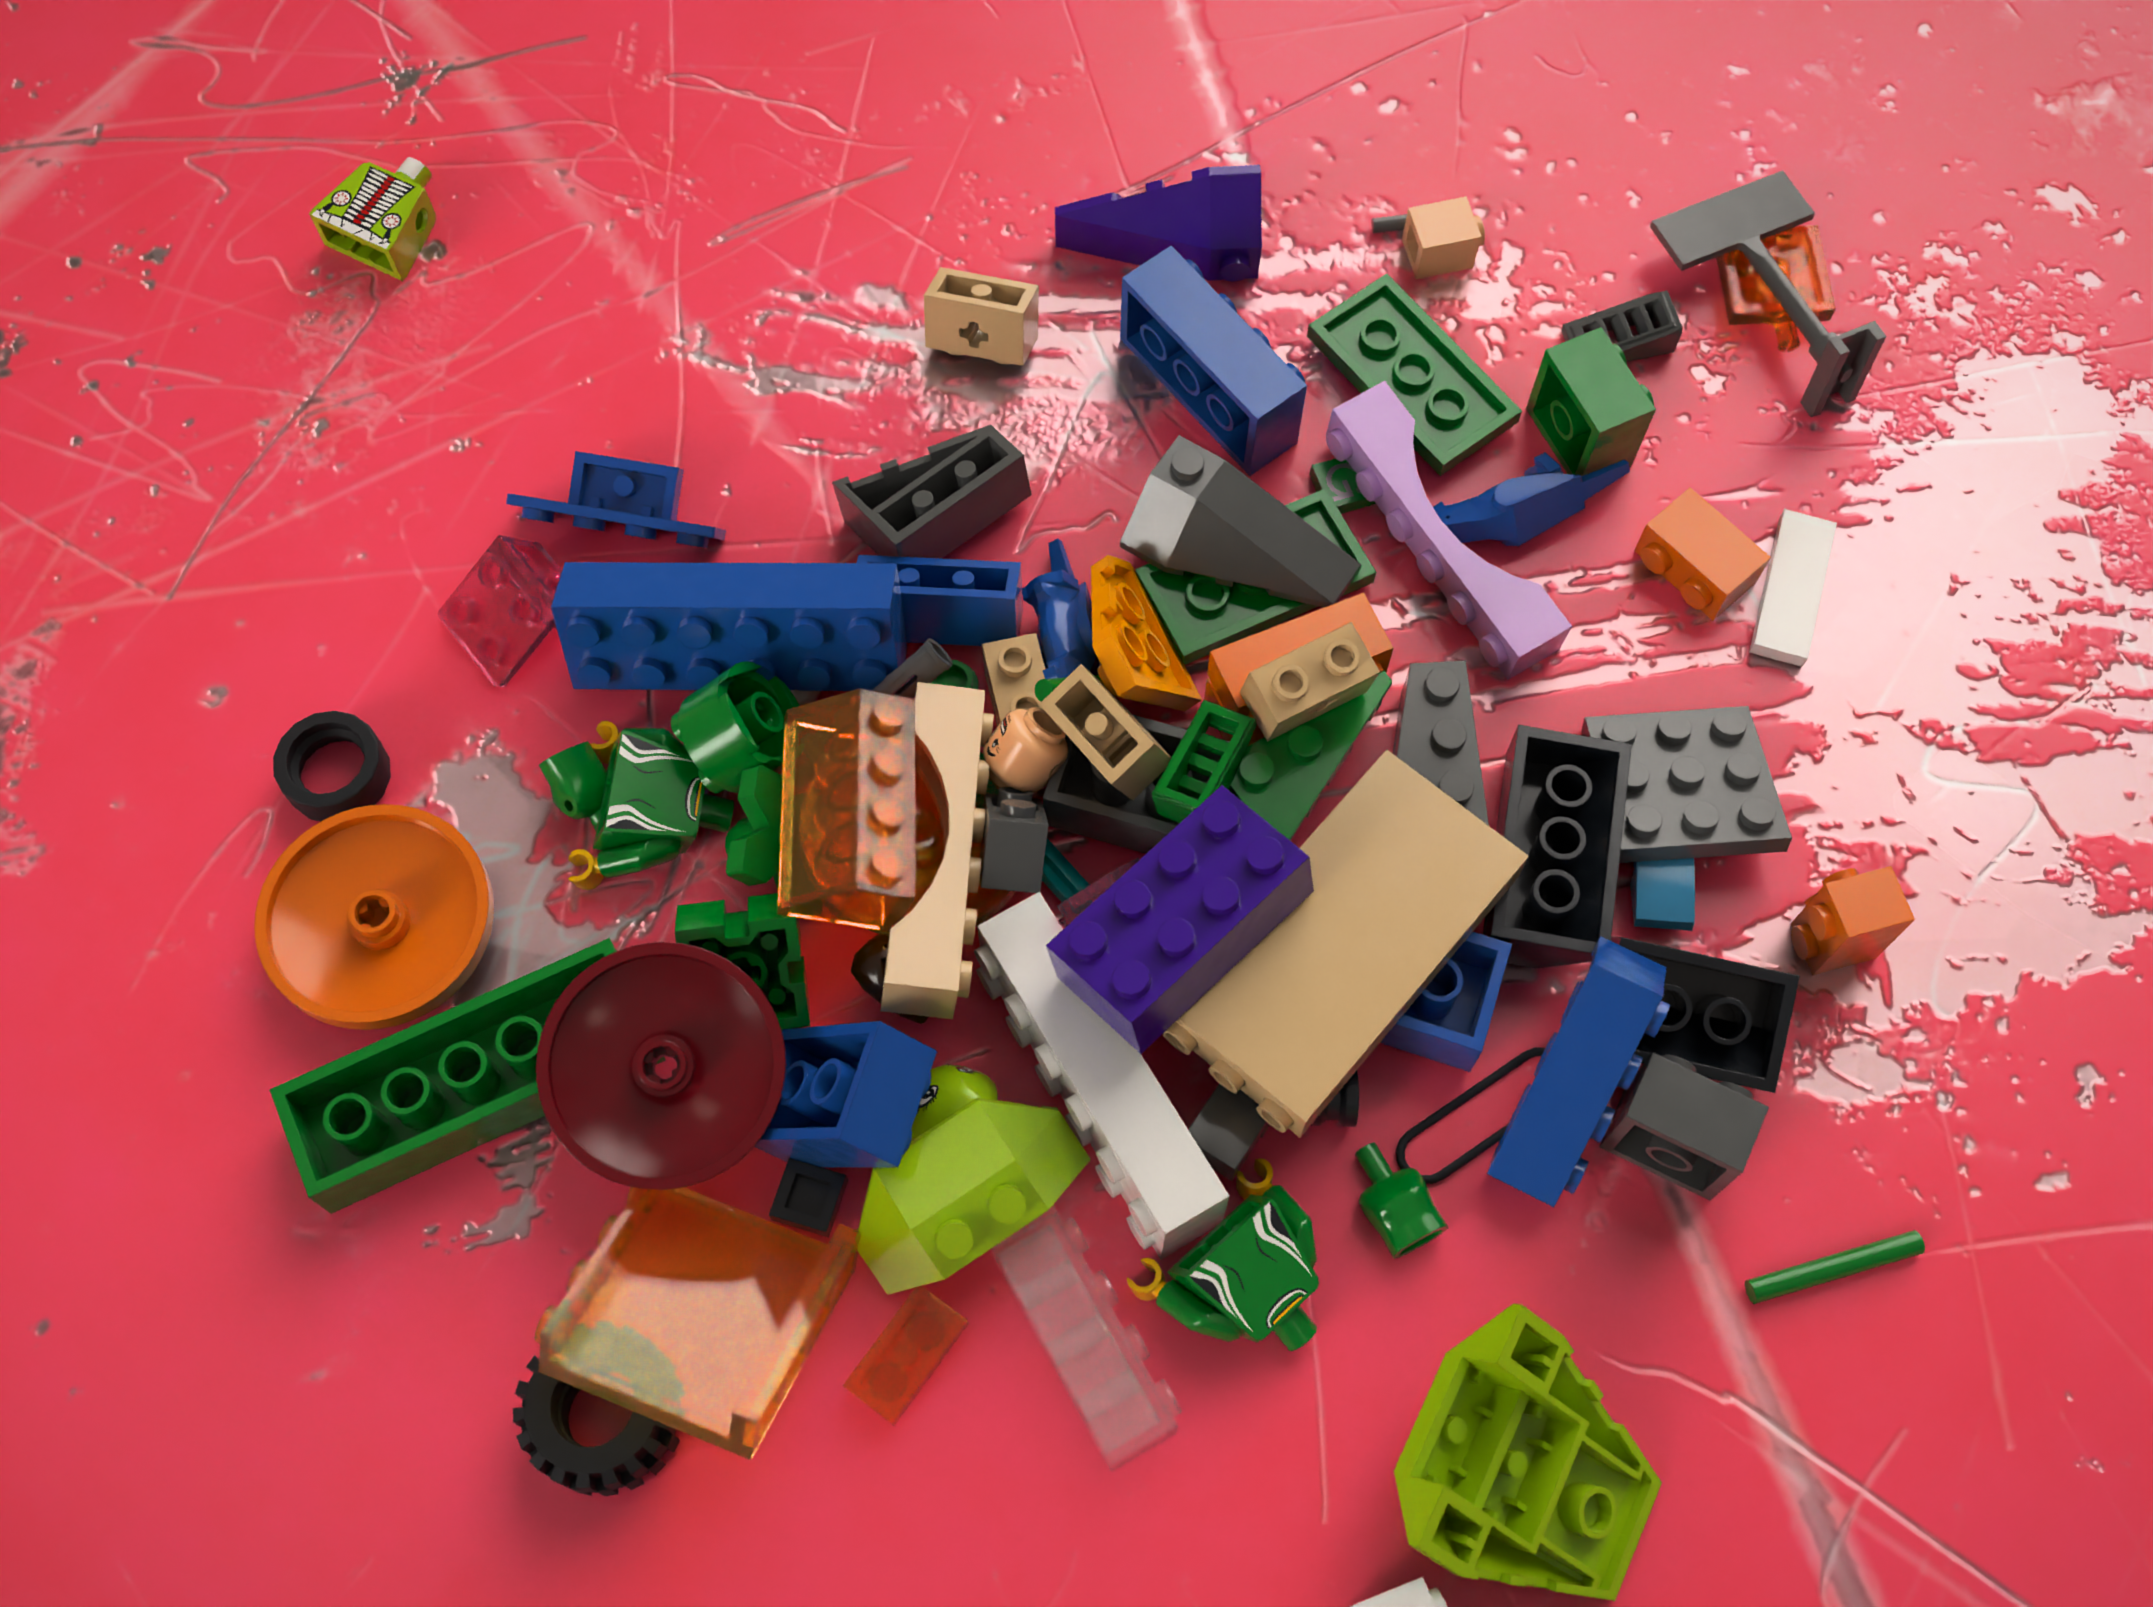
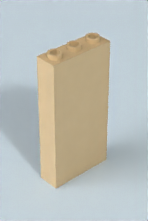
M1387 749L1300 847L1303 852L1310 856L1314 892L1163 1033L1168 1042L1182 1053L1189 1055L1194 1051L1210 1064V1074L1224 1088L1233 1093L1242 1090L1259 1105L1256 1110L1269 1125L1280 1132H1286L1289 1129L1299 1138L1517 880L1529 857Z

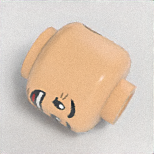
M1041 708L1015 709L1009 712L988 738L984 746L983 755L989 765L991 779L1000 788L1012 787L1022 792H1038L1048 784L1049 779L1058 771L1068 756L1066 734Z

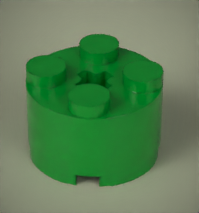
M739 662L684 699L679 712L671 718L672 731L683 742L689 756L698 767V774L702 784L714 793H720L723 790L739 793L741 775L744 769L763 765L779 773L803 757L807 745L800 747V735L807 731V726L798 701L786 684L777 676L768 681L761 674L755 672L762 666L754 662Z

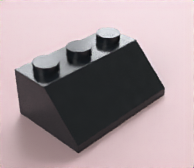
M1611 936L1612 942L1666 967L1662 1001L1670 1004V1007L1656 1036L1653 1038L1644 1033L1634 1052V1054L1642 1057L1641 1063L1644 1064L1653 1052L1660 1056L1674 1055L1690 1062L1695 1066L1696 1073L1706 1078L1775 1093L1800 976L1629 938Z

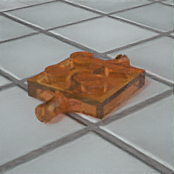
M1818 225L1796 226L1762 239L1763 245L1820 321H1830L1836 306ZM1734 250L1716 257L1729 325H1773L1775 327L1778 349L1782 352H1785L1786 348H1788V352L1797 349L1801 342L1795 323L1744 253L1740 250Z

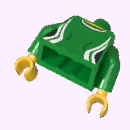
M602 721L597 725L596 730L598 734L607 742L604 744L591 743L590 745L600 762L608 764L593 849L601 851L598 857H594L584 849L572 851L568 860L575 866L588 864V868L582 875L570 876L568 878L570 882L582 890H591L600 885L604 877L612 878L636 873L676 859L679 854L686 853L696 839L698 827L724 833L728 831L733 815L734 801L704 794L705 786L699 778L698 767L692 761L684 744L672 733L664 728H625L619 732L618 728L610 721Z
M1259 1158L1255 1160L1254 1168L1264 1180L1260 1183H1251L1245 1179L1242 1172H1237L1236 1189L1245 1200L1167 1271L1174 1280L1166 1282L1159 1264L1151 1258H1143L1140 1260L1143 1266L1149 1271L1156 1273L1154 1281L1149 1286L1140 1287L1127 1277V1283L1137 1298L1148 1301L1156 1299L1158 1307L1191 1331L1227 1342L1239 1339L1240 1337L1259 1342L1274 1331L1288 1350L1294 1351L1305 1345L1317 1331V1326L1300 1307V1304L1319 1286V1278L1313 1270L1317 1261L1312 1220L1282 1186H1273V1168L1267 1160Z

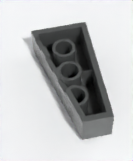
M1466 660L1410 663L1401 692L1392 754L1489 826Z

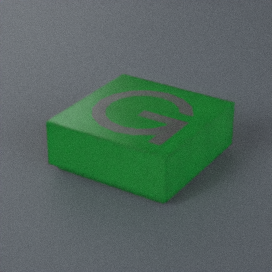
M1332 459L1311 466L1309 475L1316 492L1326 488L1341 514L1376 504L1374 501H1368L1360 492L1356 483V472L1347 460L1341 462L1337 459Z

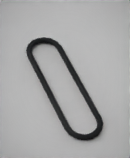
M1532 1048L1521 1053L1408 1130L1400 1138L1396 1148V1159L1400 1169L1410 1168L1405 1160V1149L1415 1136L1528 1059L1542 1056L1545 1048ZM1507 1125L1439 1172L1432 1175H1421L1425 1183L1434 1184L1445 1179L1500 1141Z

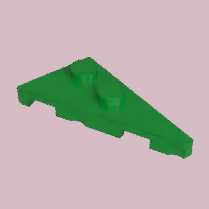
M1383 671L1379 673L1366 693L1268 742L1264 737L1249 745L1229 787V791L1291 841L1304 819L1309 817L1316 806L1324 788L1329 786L1351 752L1355 740L1368 720L1371 721L1377 712L1383 697L1392 685L1390 677Z

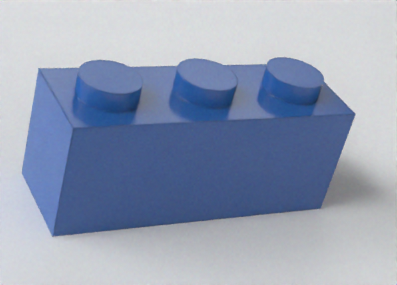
M858 555L856 563H897L906 638L909 643H925L928 638H931L938 644L982 646L984 643L1018 637L1020 634L1023 615L1021 562Z

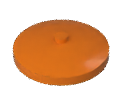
M380 804L353 808L335 814L312 826L287 847L271 868L262 886L255 911L254 931L258 955L264 970L276 988L307 1015L323 1023L347 1029L371 1030L397 1026L415 1020L439 1007L452 997L473 974L483 957L492 932L494 920L493 890L484 864L471 844L457 829L440 817L427 811L402 805Z

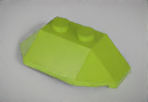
M976 1098L912 1140L909 1148L902 1156L898 1168L873 1167L854 1246L887 1295L945 1280L1047 1212L1091 1159L1058 1108L1048 1106L1037 1107L1015 1102Z

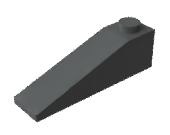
M1178 435L1151 471L1120 541L1122 549L1166 573L1184 576V572L1187 571L1216 578V584L1233 587L1234 582L1259 587L1266 589L1270 596L1319 607H1327L1337 603L1361 567L1358 561L1225 459Z

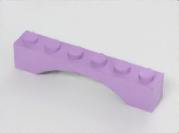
M1383 381L1332 409L1326 433V442L1329 450L1338 461L1347 460L1356 472V483L1362 495L1368 501H1374L1386 516V523L1391 534L1399 542H1405L1415 555L1417 566L1423 577L1430 583H1436L1445 595L1449 610L1455 620L1461 625L1466 624L1477 638L1479 649L1484 659L1491 666L1498 667L1506 679L1509 680L1560 650L1572 625L1539 583L1514 576L1486 562L1462 544L1441 521L1425 494L1417 472L1413 445L1415 420L1388 384Z

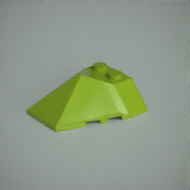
M1513 1303L1445 1353L1394 1469L1408 1544L1452 1574L1460 1577L1500 1581L1509 1585L1532 1586L1555 1592L1615 1601L1662 1482L1625 1426L1614 1423L1600 1402L1604 1395L1595 1381L1585 1379L1570 1357L1574 1350L1565 1336L1521 1304Z

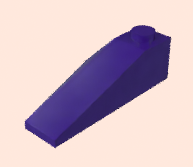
M1260 164L1207 167L1192 171V180L1165 187L1161 179L1146 183V192L1122 198L1119 194L1111 192L1055 207V245L1059 248L1135 265H1142L1169 246H1172L1185 260L1190 259L1199 267L1204 280L1236 282L1243 279L1258 278L1262 250Z

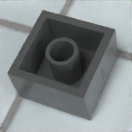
M1653 1052L1636 1073L1628 1090L1623 1091L1600 1148L1701 1197L1712 1200L1744 1171L1769 1107L1753 1100V1094L1740 1085L1731 1082L1717 1083L1696 1073L1695 1066L1683 1058L1674 1055L1660 1056Z

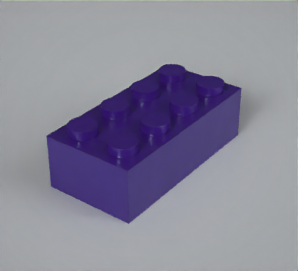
M1221 785L1046 945L1057 978L1142 1054L1314 892L1310 856Z

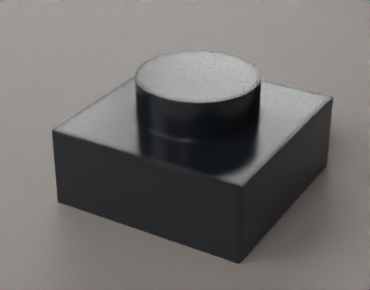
M789 1158L769 1213L771 1220L829 1237L848 1183L847 1176Z

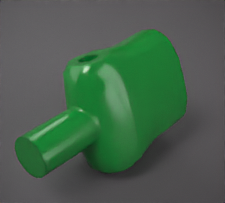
M587 741L551 756L539 764V767L550 785L553 803L560 811L573 819L588 817L596 830L607 770Z
M1370 1143L1355 1153L1372 1183L1361 1193L1358 1201L1368 1221L1381 1235L1393 1259L1418 1249L1448 1229L1447 1223L1431 1198L1425 1181L1416 1169L1407 1168L1393 1172L1376 1143Z

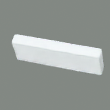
M1784 509L1776 530L1749 653L1803 667L1808 660L1836 531V522Z

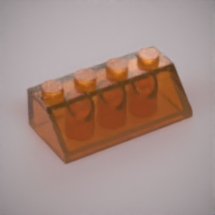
M856 689L788 709L785 714L777 914L890 932V929L903 918L915 899V699L866 689Z

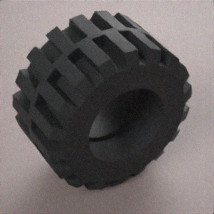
M596 1324V1330L593 1332H589L583 1326L569 1330L571 1339L563 1342L558 1337H555L545 1344L550 1353L542 1361L534 1355L526 1368L533 1372L529 1383L519 1380L515 1392L517 1396L523 1399L522 1407L513 1408V1423L522 1428V1433L516 1437L521 1449L531 1455L532 1458L529 1461L534 1467L549 1476L553 1481L586 1495H591L592 1492L600 1493L603 1496L618 1495L619 1488L626 1486L633 1490L643 1485L642 1477L651 1471L656 1475L666 1465L661 1461L666 1451L675 1452L680 1441L675 1436L677 1426H684L686 1413L680 1408V1400L685 1399L682 1385L676 1381L674 1377L676 1372L670 1363L648 1341L645 1342L636 1333L625 1328L621 1332L616 1331L611 1325ZM614 1375L624 1378L631 1385L634 1397L633 1411L626 1427L618 1436L605 1444L595 1447H585L578 1444L573 1439L569 1428V1412L578 1392L589 1382L603 1376Z

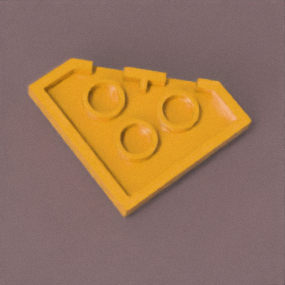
M1107 555L1091 566L1092 648L1101 663L1097 670L1104 686L1110 693L1120 698L1186 711L1202 701L1131 562Z

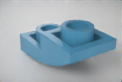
M1694 858L1633 862L1634 870L1630 882L1634 927L1692 931L1695 920Z

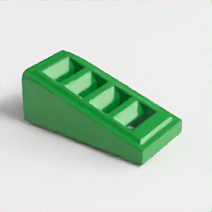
M1203 700L1151 794L1156 811L1161 816L1180 823L1221 785L1229 790L1257 726L1256 719ZM1210 726L1231 734L1233 737L1230 742H1226L1206 734V731ZM1199 748L1221 756L1219 762L1198 755ZM1189 770L1210 777L1207 783H1204L1187 775ZM1180 792H1183V793H1185V794H1188V795H1190V796H1193V797H1195V798H1198V800H1197V799H1194V798H1192V797H1189V796H1187V795H1184V794H1182V793H1180Z

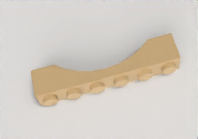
M917 682L908 761L923 779L937 807L943 832V861L931 886L916 906L890 929L880 1010L883 1012L953 1019L957 997H969L972 962L961 959L963 944L973 945L977 909L966 908L967 892H978L981 871V858L971 857L972 842L982 843L986 809L975 808L976 794L986 795L989 776V765L985 760H979L980 746L984 747L992 734L994 714L983 713L985 690Z

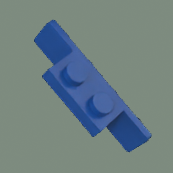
M575 451L568 503L507 493L506 504L523 507L521 518L554 523L555 513L574 516L573 526L605 531L606 521L626 524L624 535L653 540L657 538V531L663 530L677 533L676 543L702 548H708L709 538L725 541L726 530L676 521L684 469Z

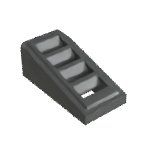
M1668 291L1648 294L1563 324L1561 329L1565 341L1602 327L1610 339L1607 331L1613 330L1618 341L1614 344H1617L1622 349L1627 362L1674 352L1682 334V325ZM1631 326L1636 327L1637 336L1633 337L1630 330Z

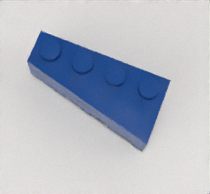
M1602 936L1599 937L1591 954L1592 960L1589 971L1584 981L1580 980V982H1577L1561 1018L1560 1024L1562 1025L1558 1033L1554 1032L1550 1037L1534 1072L1535 1078L1532 1084L1528 1083L1492 1156L1487 1172L1488 1175L1552 1207H1555L1563 1189L1572 1194L1576 1191L1589 1162L1581 1158V1154L1590 1138L1599 1143L1603 1139L1615 1114V1109L1607 1106L1617 1086L1626 1091L1630 1087L1642 1062V1057L1634 1054L1644 1033L1653 1038L1656 1036L1670 1007V1004L1662 1001L1666 967Z

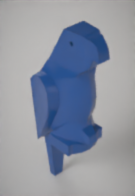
M1543 453L1534 457L1535 466L1528 468L1524 476L1508 479L1477 497L1444 506L1443 502H1440L1433 508L1441 521L1461 543L1490 539L1501 541L1506 546H1520L1583 510L1586 499L1630 472L1629 462L1624 459L1581 477V475L1564 474L1561 466L1547 453Z
M1060 539L1048 543L1051 572L1036 577L1026 587L1021 589L1023 600L1033 606L1038 617L1037 638L1044 666L1047 668L1043 670L1045 679L1068 677L1080 664L1090 671L1097 657L1092 648V603L1086 582L1078 584Z

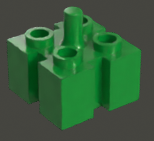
M795 891L748 897V911L726 913L725 900L677 906L675 923L676 943L693 945L712 951L738 966L762 990L778 1018L781 1030L810 1026L809 992L804 956H801V933Z

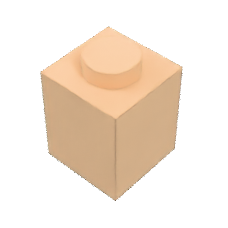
M1467 196L1408 208L1402 242L1416 279L1474 267L1479 246L1484 244L1485 232L1480 216L1473 215Z

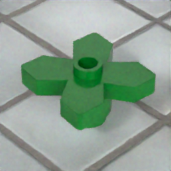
M763 765L744 769L741 775L738 801L747 817L738 821L727 833L725 840L728 856L726 874L748 886L767 883L773 877L778 893L795 891L798 910L806 911L821 908L826 877L810 847L832 837L836 815L835 804L815 793L798 796L795 800L791 801L782 775Z

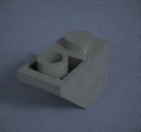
M1001 787L998 789V794L986 793L984 795L983 809H986L980 849L981 888L1029 893L1041 891L1049 824L1042 800L1032 798V791L1022 792L1012 787Z

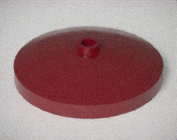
M672 942L645 943L616 951L601 958L580 973L557 999L546 1019L538 1045L536 1060L538 1093L551 1129L561 1144L582 1165L610 1181L625 1186L652 1190L678 1189L702 1183L724 1173L750 1153L770 1127L782 1099L786 1079V1048L778 1018L770 1002L757 984L738 966L712 951L693 945ZM664 1056L674 1058L677 1063V1068L672 1070V1077L668 1079H661L655 1071L657 1061Z

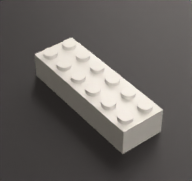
M1038 892L978 925L980 947L975 949L974 953L981 966L976 970L980 981L993 1000L1000 996L1002 997L1010 1014L1005 1017L1008 1027L1022 1048L1029 1044L1032 1046L1039 1062L1035 1066V1070L1046 1091L1051 1097L1059 1093L1061 1094L1069 1111V1114L1065 1115L1066 1122L1083 1147L1089 1143L1093 1147L1100 1164L1095 1166V1169L1107 1192L1112 1198L1119 1194L1124 1198L1131 1213L1126 1220L1140 1246L1144 1250L1153 1246L1161 1260L1215 1228L1223 1221L1229 1194L1142 1055L1057 978L1046 945L1063 928L1041 893Z

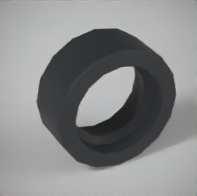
M339 711L314 713L295 723L280 739L273 756L274 778L282 793L298 811L309 819L320 822L343 811L375 805L383 797L391 777L390 758L372 728L357 716ZM341 741L353 742L361 748L365 760L360 773L349 785L335 792L323 794L312 793L304 787L301 781V773L306 761L316 750L329 743Z

